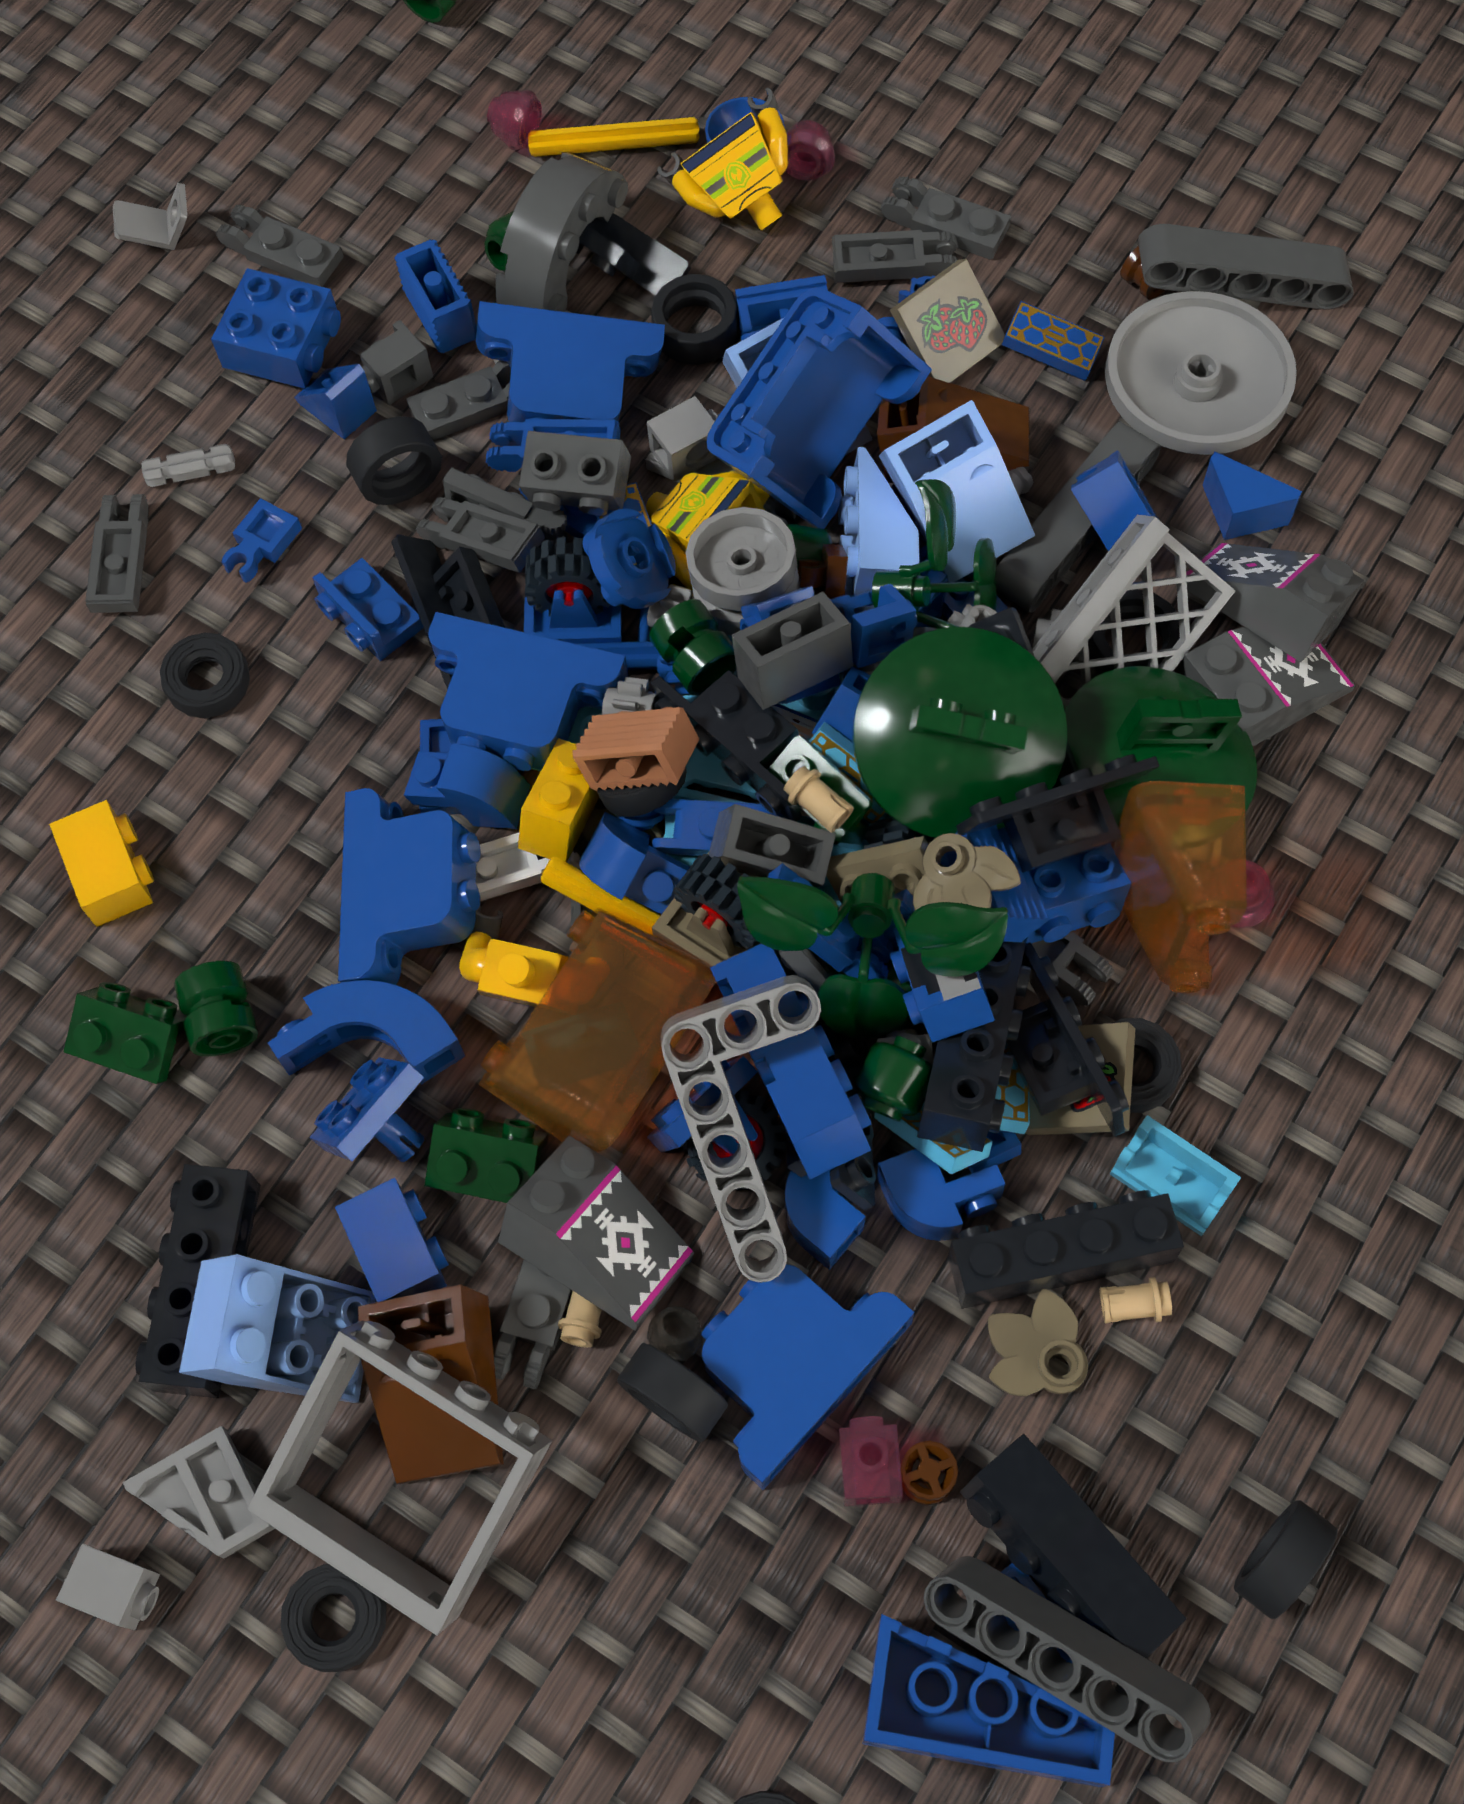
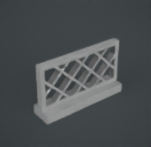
M1137 514L1032 650L1035 658L1046 669L1054 684L1064 671L1080 669L1082 687L1091 680L1090 667L1114 664V669L1124 668V662L1148 659V667L1173 671L1183 659L1184 654L1191 649L1235 593V590L1168 533L1170 529L1155 516ZM1163 545L1175 557L1176 577L1152 580L1151 559ZM1186 566L1196 574L1186 575ZM1141 573L1142 581L1134 582ZM1204 580L1217 591L1203 609L1189 610L1187 582ZM1176 584L1178 612L1155 615L1153 587ZM1143 588L1145 617L1121 620L1119 600L1127 590ZM1110 613L1111 621L1103 622ZM1196 617L1190 625L1189 618ZM1179 619L1180 639L1173 648L1157 650L1155 623ZM1145 624L1147 652L1123 655L1121 627ZM1111 629L1113 657L1089 660L1088 640L1095 631ZM1079 653V661L1072 662V660ZM1165 657L1158 666V658ZM1061 697L1064 710L1072 698L1064 699Z

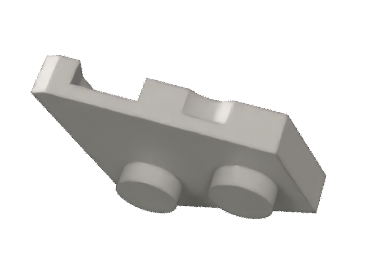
M223 1426L216 1428L123 1482L125 1489L129 1493L159 1512L161 1516L184 1530L204 1547L223 1559L275 1529L247 1510L256 1492V1488L227 1429Z

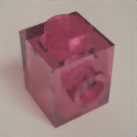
M878 1416L858 1417L849 1420V1428H839L844 1507L901 1503L903 1490L897 1424L884 1425L883 1417Z

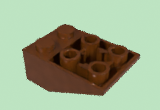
M927 377L918 394L912 399L900 404H893L884 399L881 401L877 429L880 454L885 449L972 400L992 435L1007 470L1012 471L1018 467L1029 466V407ZM883 465L885 479L888 483H893L891 477L889 476L886 468Z
M460 1284L358 1306L359 1322L362 1320L372 1321L387 1327L394 1333V1340L412 1352L421 1351L433 1356L442 1364V1371L460 1382L468 1381L479 1385L490 1394V1401L498 1405L489 1299L487 1295ZM361 1358L396 1484L504 1465L503 1452L500 1446Z

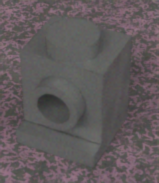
M401 320L392 324L394 328L393 334L375 342L369 349L360 354L363 363L362 368L365 371L371 393L377 392L388 405H391L433 378L426 348Z

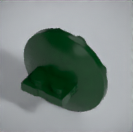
M949 627L929 631L906 641L893 650L877 666L864 685L858 699L853 720L852 741L857 768L866 788L877 804L901 825L916 833L935 839L943 834L956 833V825L971 817L969 808L979 802L1000 796L1002 803L1006 804L1017 800L1016 792L1041 782H1046L1048 790L1052 789L1060 774L1065 758L1067 723L1063 702L1056 685L1043 665L1030 652L1011 639L995 632L972 627ZM1004 823L996 825L998 830L1005 828Z
M1134 666L1114 669L1094 677L1075 693L1065 708L1067 740L1079 770L1091 768L1094 776L1106 772L1105 764L1130 754L1135 755L1137 762L1154 756L1157 757L1160 767L1137 780L1104 790L1122 840L1140 849L1148 848L1159 851L1192 850L1211 844L1223 837L1238 823L1248 809L1256 789L1257 763L1251 740L1247 732H1243L1238 725L1242 718L1238 699H1218L1212 691L1200 683L1169 670Z

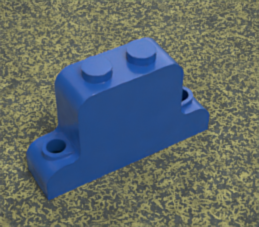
M479 301L476 345L484 356L506 361L510 365L507 418L509 422H525V419H614L618 421L622 408L624 377H645L656 370L664 343L665 325Z
M435 612L428 632L436 657V667L445 673L453 675L440 709L441 719L450 743L467 745L490 752L521 771H529L531 768L542 770L558 738L568 741L578 711L583 707L602 709L607 689L612 687L618 688V682L624 681L625 677H629L625 655Z
M363 788L345 792L338 981L340 983L355 980H371L396 985L401 975V961L407 952L458 943L465 940L472 933L476 921V910L480 906V893L476 885V863L479 862L481 857L480 844L474 833L469 832L447 812L434 810L404 817L403 811L397 802H387L372 789Z
M786 1264L781 1274L771 1281L760 1283L748 1280L739 1293L743 1298L739 1305L729 1315L724 1310L721 1311L705 1327L701 1336L706 1340L702 1348V1357L707 1375L752 1417L737 1434L733 1443L738 1447L740 1464L744 1473L762 1490L770 1484L912 1325L915 1312L897 1296L888 1292H878L872 1295L867 1292L850 1310H845L799 1268Z

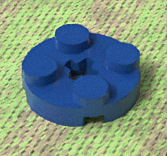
M628 508L615 510L597 521L592 531L585 534L583 548L589 556L593 572L601 584V593L604 599L614 607L624 604L630 608L643 609L664 599L669 594L671 588L667 589L669 578L675 576L676 565L671 546L663 532L655 523L647 527L643 521L637 519L642 514ZM629 556H634L636 565L631 562Z

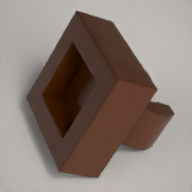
M823 544L822 561L799 559L798 574L800 587L812 586L813 588H819V592H824L829 599L845 595L848 556L843 545Z

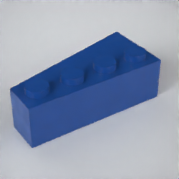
M759 944L710 967L723 997L786 976L774 950L763 944ZM790 991L780 999L778 1011L787 1017H797L806 1010L808 999L804 993L796 996L794 991ZM735 1010L731 1013L740 1035H745L752 1030L755 1024V1016L746 1010ZM821 1025L815 1028L812 1027L804 1033L749 1051L809 1179L871 1151L862 1130L872 1125L858 1094L847 1097L845 1092L853 1089L840 1060L829 1061L828 1057L834 1055V1051Z
M881 1614L863 1745L1100 1788L1110 1785L1115 1733L1039 1686L1021 1679L1001 1667L979 1660L953 1648L952 1645L930 1635L928 1637L902 1625L899 1621Z

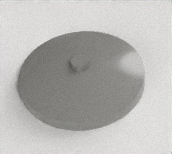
M1186 291L1164 295L1146 302L1123 320L1110 344L1106 360L1105 379L1113 405L1134 430L1161 446L1175 451L1210 455L1214 452L1222 454L1248 447L1268 435L1282 420L1287 411L1295 389L1297 370L1294 354L1288 340L1276 324L1258 309L1226 295L1212 292Z

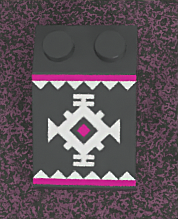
M1219 543L1199 559L1235 590V593L1220 612L1299 662H1302L1338 627L1365 581L1355 575L1351 567L1337 559H1329L1322 554ZM1190 568L1186 570V575L1196 574ZM1204 580L1187 582V591L1206 603L1217 592Z
M1246 627L1224 632L1184 654L1178 673L1200 683L1212 691L1218 699H1238L1242 715L1238 725L1243 732H1247L1252 746L1350 693L1355 688V684L1322 643L1302 662H1299Z
M570 1135L507 1202L498 1243L634 1331H636L692 1261L695 1254L615 1163Z

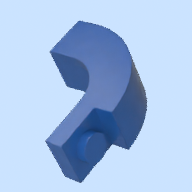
M371 980L341 982L324 987L303 997L312 1015L304 1020L297 1019L289 1022L279 1030L277 1037L267 1042L289 1076L338 1045L358 1039L376 1040L393 1047L402 1055L407 1063L424 1077L420 1084H423L465 1057L457 1037L441 1014L430 1003L408 989L386 982Z

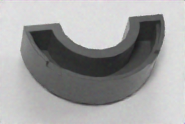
M567 152L562 153L561 158L563 159L556 160L550 158L537 170L516 204L503 239L500 252L507 254L508 259L505 275L501 273L496 274V302L498 304L566 312L568 303L566 291L567 270L570 261L577 252L579 237L594 218L608 222L615 208H620L623 205L628 192V183L622 174Z

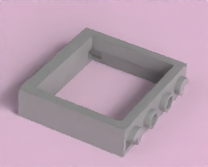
M362 1320L338 1331L247 1510L438 1636L460 1616L553 1440L540 1433L539 1425L528 1416L518 1412H507L491 1402L490 1394L479 1385L468 1381L460 1382L442 1371V1364L433 1356L421 1351L412 1352L394 1340V1333L387 1327L376 1322ZM361 1358L518 1458L451 1585H448L296 1485Z

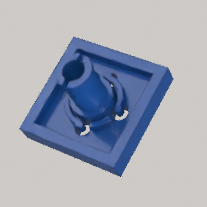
M380 1057L375 1062L372 1060L367 1061L352 1076L350 1084L353 1088L340 1103L337 1100L331 1102L318 1115L314 1122L318 1128L309 1138L324 1151L353 1162L370 1140L375 1137L396 1156L397 1160L400 1162L407 1161L415 1152L403 1143L400 1138L409 1146L414 1145L419 1149L425 1137L415 1131L395 1111L424 1077L409 1063Z

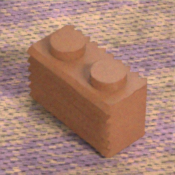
M664 707L655 710L621 711L613 714L592 715V722H588V729H584V736H580V743H576L577 750H573V759L589 787L595 791L598 788L606 790L607 787L614 790L616 786L621 789L624 786L632 789L633 785L641 788L642 784L650 787L651 783L659 786L660 783L667 786L669 782L677 785L699 741V737L682 707Z

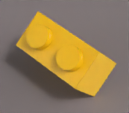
M559 738L556 741L521 808L518 849L548 859L558 857L565 862L568 861L599 799L598 792L589 787L573 759V750H577L575 743Z
M105 800L49 824L80 907L96 927L153 903L147 885L153 883L154 878L143 855L141 854L136 857L134 855L131 843L138 841V838L126 813L117 816L111 805Z

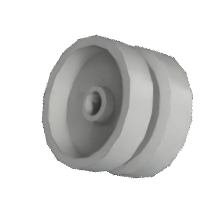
M739 507L720 511L704 520L690 536L685 553L694 599L702 601L718 622V631H724L726 635L732 636V634L741 631L740 620L743 619L742 606L759 603L801 589L792 532L781 518L763 509Z

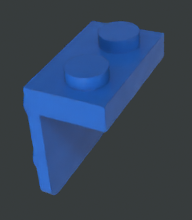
M1111 844L1030 870L1038 894L1044 901L1048 921L1023 940L1024 943H1035L1041 940L1054 942L1064 938L1073 930L1089 925L1095 928L1102 927L1120 916L1132 883Z

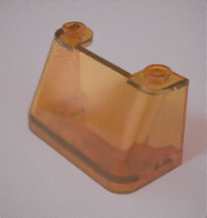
M1169 781L1140 783L1132 787L1128 792L1118 824L1122 838L1112 843L1115 855L1132 883L1122 909L1161 982L1169 985L1170 990L1177 993H1194L1202 988L1208 989L1212 980V966L1209 964V934L1215 935L1228 932L1230 926L1237 924L1242 919L1247 909L1245 786Z
M597 908L591 914L584 910L572 924L566 935L573 940L569 948L571 954L518 1035L509 1040L507 1044L498 1040L489 1050L480 1065L487 1072L479 1082V1085L560 1141L564 1142L570 1135L592 1150L601 1152L608 1149L621 1134L665 1064L661 1046V1032L664 1024L677 1013L702 1005L716 980L710 967L701 960L615 915ZM686 1029L679 1030L671 1038L670 1044L673 1049Z

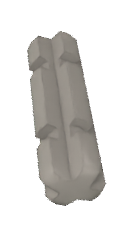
M228 444L210 446V452H205L204 448L166 455L167 460L161 461V457L142 461V474L146 484L150 487L167 484V479L171 478L173 483L210 476L211 470H216V473L220 474L235 469L234 454Z

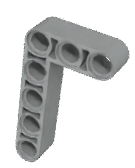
M794 975L783 976L677 1013L667 1020L661 1032L663 1057L737 1266L741 1273L749 1280L760 1283L775 1279L784 1270L787 1261L786 1248L721 1061L804 1033L815 1025L819 1020L821 1012L820 999L808 981ZM790 991H800L808 996L806 1010L797 1017H787L778 1011L780 999ZM735 1010H746L755 1016V1024L749 1033L736 1036L730 1034L724 1028L725 1019ZM688 1028L698 1032L702 1037V1043L697 1051L691 1054H681L672 1048L670 1044L671 1038L679 1030ZM701 1082L714 1083L721 1091L720 1096L710 1106L696 1105L689 1097L690 1091L695 1085ZM719 1135L732 1136L739 1142L735 1153L726 1158L715 1157L709 1152L708 1146ZM742 1187L753 1190L757 1197L750 1207L739 1210L727 1203V1197L733 1190ZM756 1240H766L775 1246L774 1252L765 1260L757 1261L750 1259L746 1256L745 1251Z

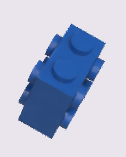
M247 268L211 341L222 368L306 389L313 373H317L322 366L324 350L330 338L335 337L339 331L341 314L337 310L332 291L329 288Z

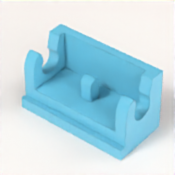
M1148 1115L1138 1127L1128 1146L1123 1149L1110 1172V1175L1135 1192L1149 1190L1152 1197L1168 1193L1176 1220L1200 1236L1204 1234L1241 1179L1240 1176Z

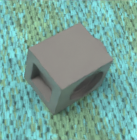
M696 396L647 421L650 450L673 482L718 459L707 449L706 443L708 433L718 416L712 409L706 411Z
M82 1544L56 1601L114 1625L136 1630L139 1621L146 1620L156 1604L159 1588L155 1585L160 1574Z

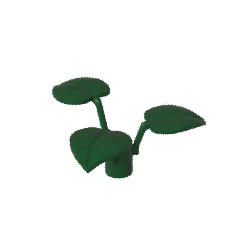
M936 479L916 481L915 484L920 491L925 509L928 560L915 565H900L899 571H876L872 582L874 608L878 607L880 587L892 584L905 599H908L916 609L917 621L936 629L959 626L918 611L920 607L928 606L931 593L974 591V606L984 605L996 611L997 589L994 581L996 576V557L992 540L989 538H981L976 544L973 561L974 582L930 583L928 576L920 575L921 572L931 569L933 571H943L945 569L948 551L952 550L955 543L956 503L951 488L945 482Z
M866 873L858 876L852 883L851 893L843 895V901L839 908L833 898L827 893L798 882L767 877L740 876L737 885L747 929L758 942L772 949L781 951L808 949L815 943L818 933L823 936L832 935L848 914L849 924L859 936H862L858 978L842 974L832 975L821 985L818 998L821 1005L820 1016L824 1023L834 1032L850 1038L864 1037L865 1039H870L888 1034L899 1028L907 1018L908 1010L903 998L904 990L898 984L887 979H868L873 938L882 935L890 927L892 919L907 952L910 954L921 953L922 963L929 972L948 977L969 975L985 967L999 951L1007 929L1008 910L1006 907L982 908L954 902H938L921 906L912 913L906 923L900 911L901 901L898 898H894V884L889 878L878 873Z

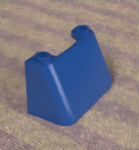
M814 287L805 291L794 302L712 425L707 436V449L726 465L752 481L753 484L816 528L824 529L840 507L841 488L830 479L839 463L881 401L884 399L893 404H900L912 399L920 391L923 382L932 371V368L865 308L827 290Z

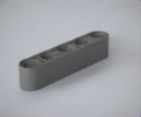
M1173 224L1150 226L1138 238L1143 278L1149 287L1181 292H1212L1236 299L1315 309L1338 308L1346 304L1354 294L1346 252L1336 246Z
M1121 421L1116 423L1032 523L1031 526L1035 536L1011 549L996 568L994 579L997 593L1029 613L1034 612L1098 535L1071 490V486L1078 482L1076 477L1108 458L1112 453L1119 451L1139 485L1156 462L1161 451V445Z
M966 1556L954 1560L931 1580L925 1589V1608L931 1619L939 1626L1156 1759L1164 1762H1178L1186 1758L1209 1725L1211 1717L1209 1704L1203 1694L1195 1687L977 1558ZM954 1585L963 1591L966 1600L957 1594ZM1005 1616L1015 1622L1019 1631L1009 1626ZM1057 1648L1065 1651L1073 1664L1063 1659ZM1111 1681L1121 1685L1128 1697L1116 1691ZM1165 1714L1175 1717L1181 1723L1184 1730L1172 1725Z

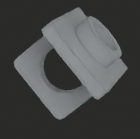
M177 183L167 210L120 200L114 201V236L117 239L175 250L187 220L185 184Z

